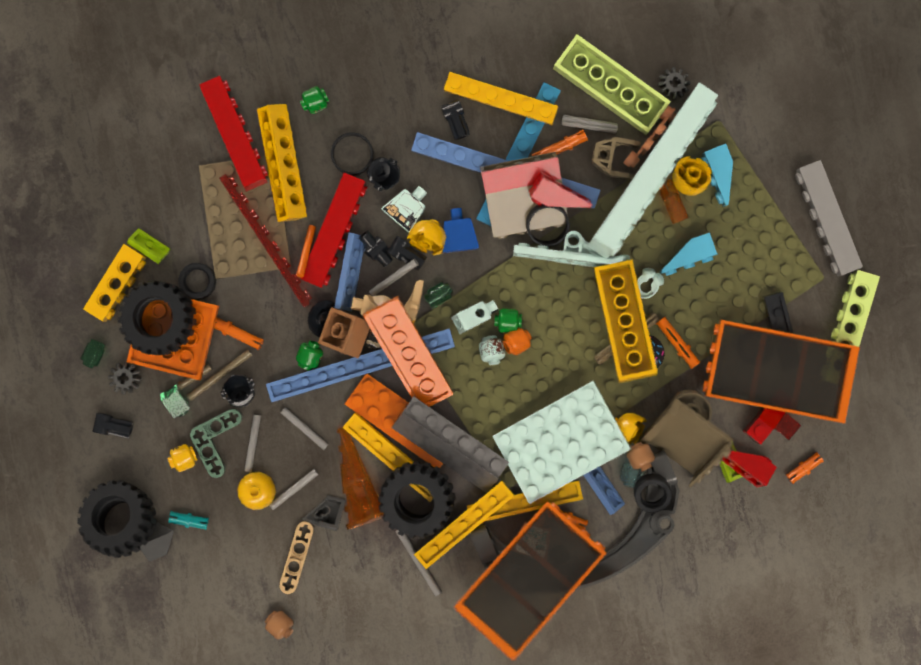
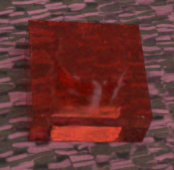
M785 413L774 429L787 440H790L801 425Z

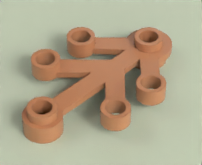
M667 107L659 117L662 120L661 124L637 154L634 151L630 153L623 162L626 166H631L632 168L636 166L640 161L638 156L640 154L644 156L667 127L664 125L665 122L670 123L677 115L674 113L676 108Z

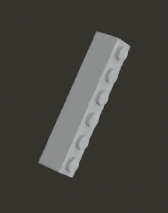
M821 160L797 169V174H795L796 181L799 185H802L804 190L802 192L803 198L810 205V216L817 223L816 231L818 236L823 238L825 243L823 249L825 254L830 256L832 261L830 266L833 273L837 274V276H842L862 268L863 265Z

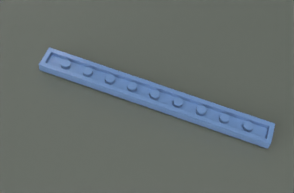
M418 132L411 149L412 152L481 173L480 167L508 162L507 160ZM561 178L563 185L590 199L592 203L591 208L595 209L600 189Z
M450 328L422 337L431 354L455 347ZM383 349L360 355L359 359L355 357L274 381L266 384L271 402H275L392 366Z

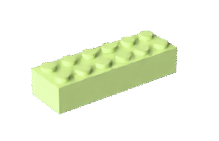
M578 34L573 38L553 68L644 135L649 133L671 102Z

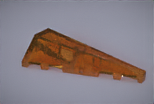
M339 428L337 430L341 437L339 452H342L343 463L340 464L343 494H346L347 506L344 509L348 513L349 520L346 528L351 530L379 520L384 513L379 510L381 502L378 501V495L350 434L344 428Z

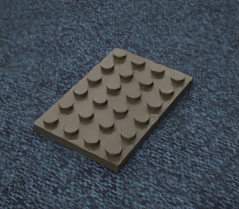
M260 156L261 159H258L260 166H265L268 173L266 156ZM232 161L199 165L215 279L292 268L285 222H277L269 173L265 177L268 183L246 192Z

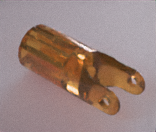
M668 179L666 184L669 192L665 184L662 185L663 189L660 188L659 191L672 224H676L689 217L679 192L673 184V180Z

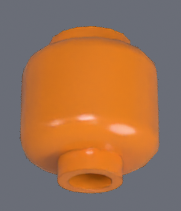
M518 327L517 330L504 334L502 341L504 349L508 354L519 355L530 348L532 337L528 330Z

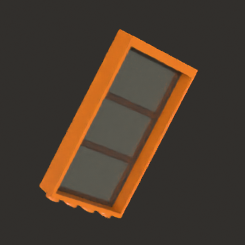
M719 320V324L715 323L713 335H716L715 343H711L710 354H713L711 362L708 361L706 373H709L708 381L704 380L702 388L705 396L845 423L860 347Z
M547 501L454 606V609L512 661L517 658L606 555L605 547L600 542L591 540L589 538L591 535L585 529H579L575 526L576 522L567 515L565 517L560 513L561 509L553 502L550 504Z

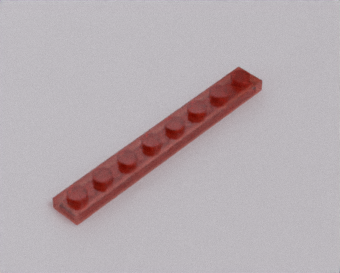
M225 174L219 179L302 306L307 308L312 305L310 302L312 299L307 289L303 291L299 284L302 282L296 276V273L292 274L289 270L291 265L286 257L281 258L279 255V246L275 241L271 242L268 238V235H270L265 225L261 226L257 221L259 216L254 209L250 210L247 206L249 201L243 192L240 194L236 189L239 185L233 176L229 178Z

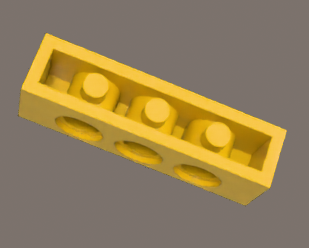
M123 244L83 310L103 322L111 320L116 312L114 310L118 303L121 304L122 299L126 296V289L128 287L131 288L134 284L136 273L142 271L146 265V261H144L146 256ZM128 262L131 265V270L128 273H124L122 267ZM115 279H119L121 282L118 289H114L112 286ZM105 295H108L111 299L107 306L102 303Z

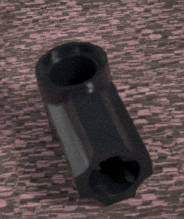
M460 100L441 105L454 140L469 136L470 133L464 119V111Z
M396 236L386 251L405 263L416 259L419 265L414 269L418 271L427 259L425 255L411 247V244L399 236Z
M96 413L92 432L103 435L111 434L129 439L133 430V422L113 418V416L108 414Z

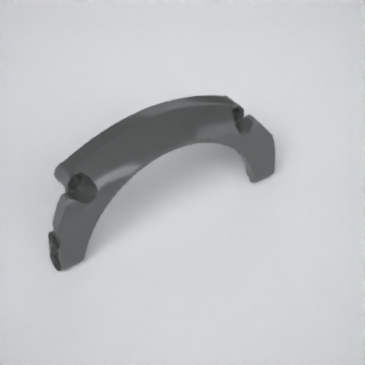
M664 450L654 453L655 460L651 463L652 467L647 469V474H658L667 480L672 495L669 505L665 509L654 513L641 510L637 521L627 535L606 552V555L575 590L606 581L630 568L654 550L673 531L675 523L670 514L676 512L680 490ZM657 484L648 485L645 501L655 502L661 499L664 495L662 486ZM663 519H668L670 522L669 526L662 529L660 522ZM487 524L476 527L469 534L479 558L487 570L507 546L498 539ZM511 551L494 570L506 583L511 581L514 590L521 594H547L569 590L540 563L514 551ZM596 558L576 564L550 565L574 584ZM519 579L527 581V585L524 588L516 586V582Z

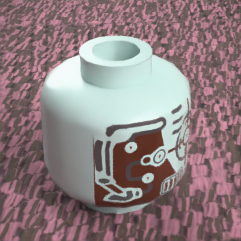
M495 335L482 338L478 346L481 360L489 362V365L499 364L500 360L505 357L502 339L497 338Z

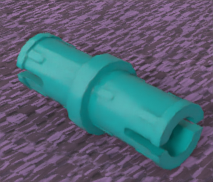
M171 511L168 523L184 525L185 528L194 527L207 530L209 518L193 516L192 513L182 514Z

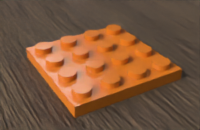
M191 299L193 302L191 306L196 310V314H193V318L196 319V325L192 326L194 333L192 336H188L187 339L189 341L186 345H181L180 350L173 351L168 355H151L135 350L131 344L126 362L201 381L219 306ZM162 300L152 301L147 305L142 315L143 327L151 336H162L165 334L173 320L170 306Z

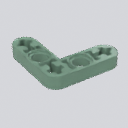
M237 409L228 410L196 426L190 432V438L208 474L213 478L224 475L226 467L212 438L241 423L243 416ZM231 412L238 414L237 422H228L229 427L226 428L225 422L221 417L224 416L226 420L231 417ZM214 421H219L222 425L221 430L218 432L213 431L211 428V424ZM196 430H198L199 432L203 431L204 435H202L203 441H206L208 439L209 443L203 444L201 447H199L198 444L202 442L200 438H195L194 435L197 434ZM207 446L213 449V455L209 458L203 455V449ZM217 457L218 460L214 462L216 466H221L220 474H217V472L213 473L212 469L214 466L212 462L208 465L207 461Z

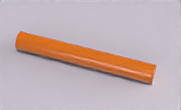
M314 225L308 226L296 276L301 278L304 277L316 230Z

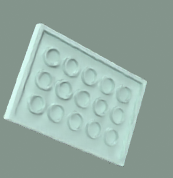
M594 381L492 436L504 459L509 462L508 466L529 504L631 450L629 443Z

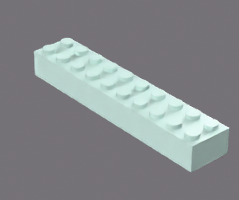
M700 82L697 84L588 244V247L606 259L618 252L624 243L621 239L625 240L634 228L632 224L635 225L645 212L643 209H646L655 197L654 194L662 187L666 181L665 179L676 166L675 163L685 153L686 148L693 141L698 130L703 126L708 115L717 105L715 100L718 95Z

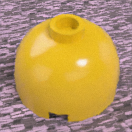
M686 156L680 159L674 167L672 180L675 188L680 193L687 196H695L702 193L709 186L712 180V172L708 164L702 159L690 158L691 156Z
M434 219L422 220L414 224L407 239L410 238L409 243L421 252L427 253V250L433 251L432 255H440L443 252L446 234L438 221Z
M626 413L619 419L615 418L629 445L632 443L636 444L645 428V425L642 423L647 420L635 413Z
M251 472L245 475L237 488L238 498L241 503L252 510H262L269 506L276 495L273 479L263 472Z

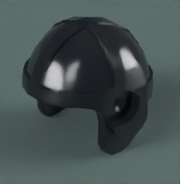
M378 157L368 165L367 177L371 183L375 184L374 188L379 191L383 189L388 190L399 182L400 168L396 160Z
M232 375L223 384V391L220 392L223 399H227L231 406L245 408L255 397V390L253 388L255 384L252 377Z

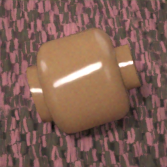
M642 441L631 446V450L626 454L634 470L641 469L642 472L651 468V463L655 460L650 446L646 443L643 444Z
M273 611L265 620V629L277 640L283 637L287 639L294 631L292 629L293 620L283 611Z

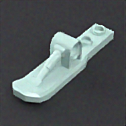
M577 231L567 233L563 251L550 250L548 246L539 245L537 248L530 247V244L527 243L514 245L513 256L587 267H599L630 260L629 255H610L606 259L588 247L589 242L585 241ZM575 237L578 240V244L571 245L568 239Z

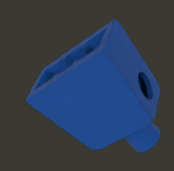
M462 208L450 209L451 220L444 221L446 241L443 253L479 249L471 218L463 219Z

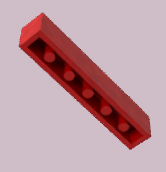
M217 76L199 84L246 192L268 183L265 178L268 176L265 166H260L258 159H261L257 148L253 149L250 144L253 142L250 132H245L243 125L246 124L242 114L238 115L235 110L238 108L235 98H230L228 94L231 89L227 80L223 81L221 76Z
M343 173L308 258L304 277L300 278L301 280L322 289L324 285L328 286L331 279L329 272L331 268L336 267L339 259L336 255L339 250H343L346 242L343 238L346 232L349 233L352 228L353 222H351L353 214L357 215L360 209L359 199L360 197L364 198L368 187L365 186L366 182L364 180Z

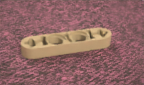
M302 521L298 524L279 586L280 590L285 594L293 593L299 583L314 533L313 524L307 521ZM308 525L310 532L305 534L304 538L308 539V542L303 539H297V536L301 538L303 533L300 527ZM296 543H302L305 546L303 553L300 554L295 551L294 546ZM292 561L298 562L300 566L296 572H292L289 569V563ZM286 573L293 576H297V579H295L294 577L292 578L291 584L294 585V587H290L289 590H287L286 586L283 585V583H286L289 579V576H286Z

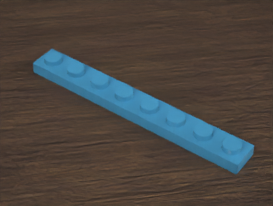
M544 82L536 99L555 104L561 90ZM526 117L505 160L513 161L528 158L545 123ZM485 200L476 220L491 227L487 201Z

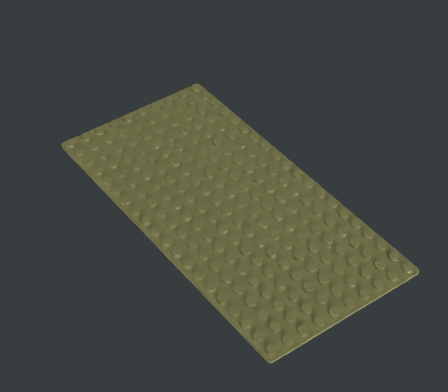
M716 121L698 133L680 159L686 156H691L690 158L701 159L705 151L726 144L733 160L729 205L723 207L722 204L717 202L715 196L717 191L715 186L712 187L711 184L702 193L695 196H687L680 193L673 184L672 170L662 187L654 194L655 197L646 209H643L645 212L635 225L632 224L634 228L625 240L621 239L624 243L614 255H629L630 260H633L636 278L638 279L642 275L644 268H652L656 273H660L659 271L690 239L710 232L717 255L713 256L714 260L702 263V260L694 262V267L684 270V267L677 268V273L668 276L662 273L664 284L659 286L656 294L647 299L641 298L645 317L652 312L658 316L659 320L666 316V319L685 343L691 346V351L700 361L711 355V343H715L716 335H713L715 323L719 324V320L754 326L768 317L763 296L783 292L787 304L824 279V275L720 121ZM627 180L597 200L595 209L585 208L570 218L569 232H579L585 241L590 243L631 180ZM566 223L562 227L555 228L539 240L550 241L556 239L563 233ZM575 237L568 239L571 245L578 244V240ZM564 240L557 245L548 246L549 249L563 251ZM535 242L530 245V247L535 248L539 246ZM513 256L415 322V327L421 337L450 328L455 347L432 354L453 390L454 395L448 397L447 400L471 436L502 458L504 457L492 437L493 435L592 381L596 383L611 413L616 418L690 369L685 360L677 355L678 351L656 323L648 329L649 335L655 336L661 341L665 352L663 363L657 368L658 373L656 376L618 383L613 356L601 365L596 362L594 356L610 345L594 267ZM649 278L647 282H643L640 285L643 292L651 290L653 278ZM493 300L496 303L498 311L490 314L491 319L459 334L451 317L481 301L487 304ZM502 308L517 309L519 314H522L521 328L528 330L532 337L530 348L519 355L508 354L505 351V357L496 365H489V362H483L478 347L482 338L495 335L503 341L505 334L498 331V326H494L495 315H499V310ZM476 311V316L480 317V314ZM725 327L721 347L744 333L745 330ZM666 328V329L668 330V332L672 335V337L675 339V341L677 342V339L674 337V335L670 332V330H669L668 328ZM679 344V346L682 348V350L685 352V354H686L688 357H690V356L687 354V352L684 350V348ZM507 465L499 478L503 480L508 488H511L518 482Z

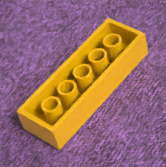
M633 260L594 267L618 383L656 376L658 372Z

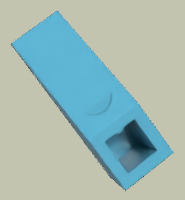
M723 144L705 151L701 159L711 169L712 180L710 184L716 188L717 193L715 196L717 202L726 207L729 205L733 160L727 145Z
M710 232L690 239L659 271L660 274L665 273L668 276L677 273V268L684 267V270L694 267V262L702 260V263L714 260L713 256L717 255Z

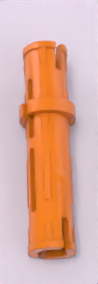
M581 130L569 137L565 136L559 142L531 155L533 157L553 152L559 155L564 151L573 150V147L588 141L584 130Z
M666 316L656 323L678 351L677 355L685 360L690 369L700 363V360L691 351V346L685 343L666 319ZM666 328H668V329L670 330V332L674 335V337L677 339V342L675 341V339L672 337V335L668 332V330H667ZM679 344L684 348V350L687 352V354H688L690 357H688V356L685 354V352L682 350V348L679 346Z
M218 317L216 318L214 329L221 331L225 336L229 335L258 351L260 350L261 346L259 344L263 345L264 339L232 325L233 323L230 321L226 322Z

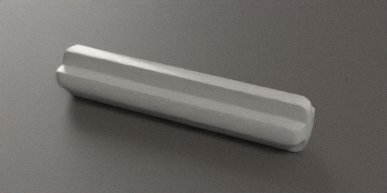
M563 115L561 122L563 126L616 134L618 130L617 123Z

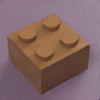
M331 307L318 343L359 359L370 327L365 319Z

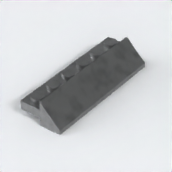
M414 396L391 427L485 493L498 481L499 476L509 463Z

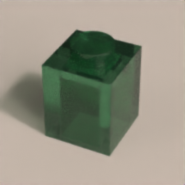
M177 384L160 394L161 402L174 419L178 416H184L190 409L189 401Z

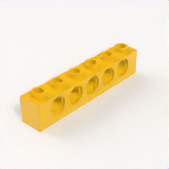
M273 104L258 108L257 113L277 222L295 221L307 217L287 105Z

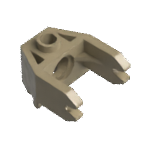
M619 137L596 142L591 164L608 177L632 181L635 175L618 172L612 167L614 150L621 145L639 148L641 142ZM600 153H604L606 158H601Z

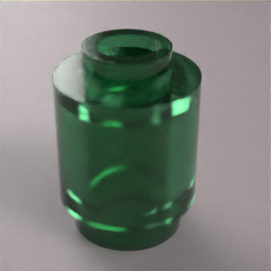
M441 281L427 290L424 297L431 308L434 306L438 307L452 298L450 294L453 291L448 283L443 284Z
M91 339L80 358L83 360L82 364L92 369L94 366L98 367L104 355L106 345Z

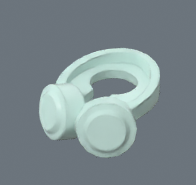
M644 268L642 275L637 279L641 298L647 299L654 296L659 286L664 284L663 276L660 273H656L652 268ZM649 278H653L651 290L643 292L640 285L643 282H647Z

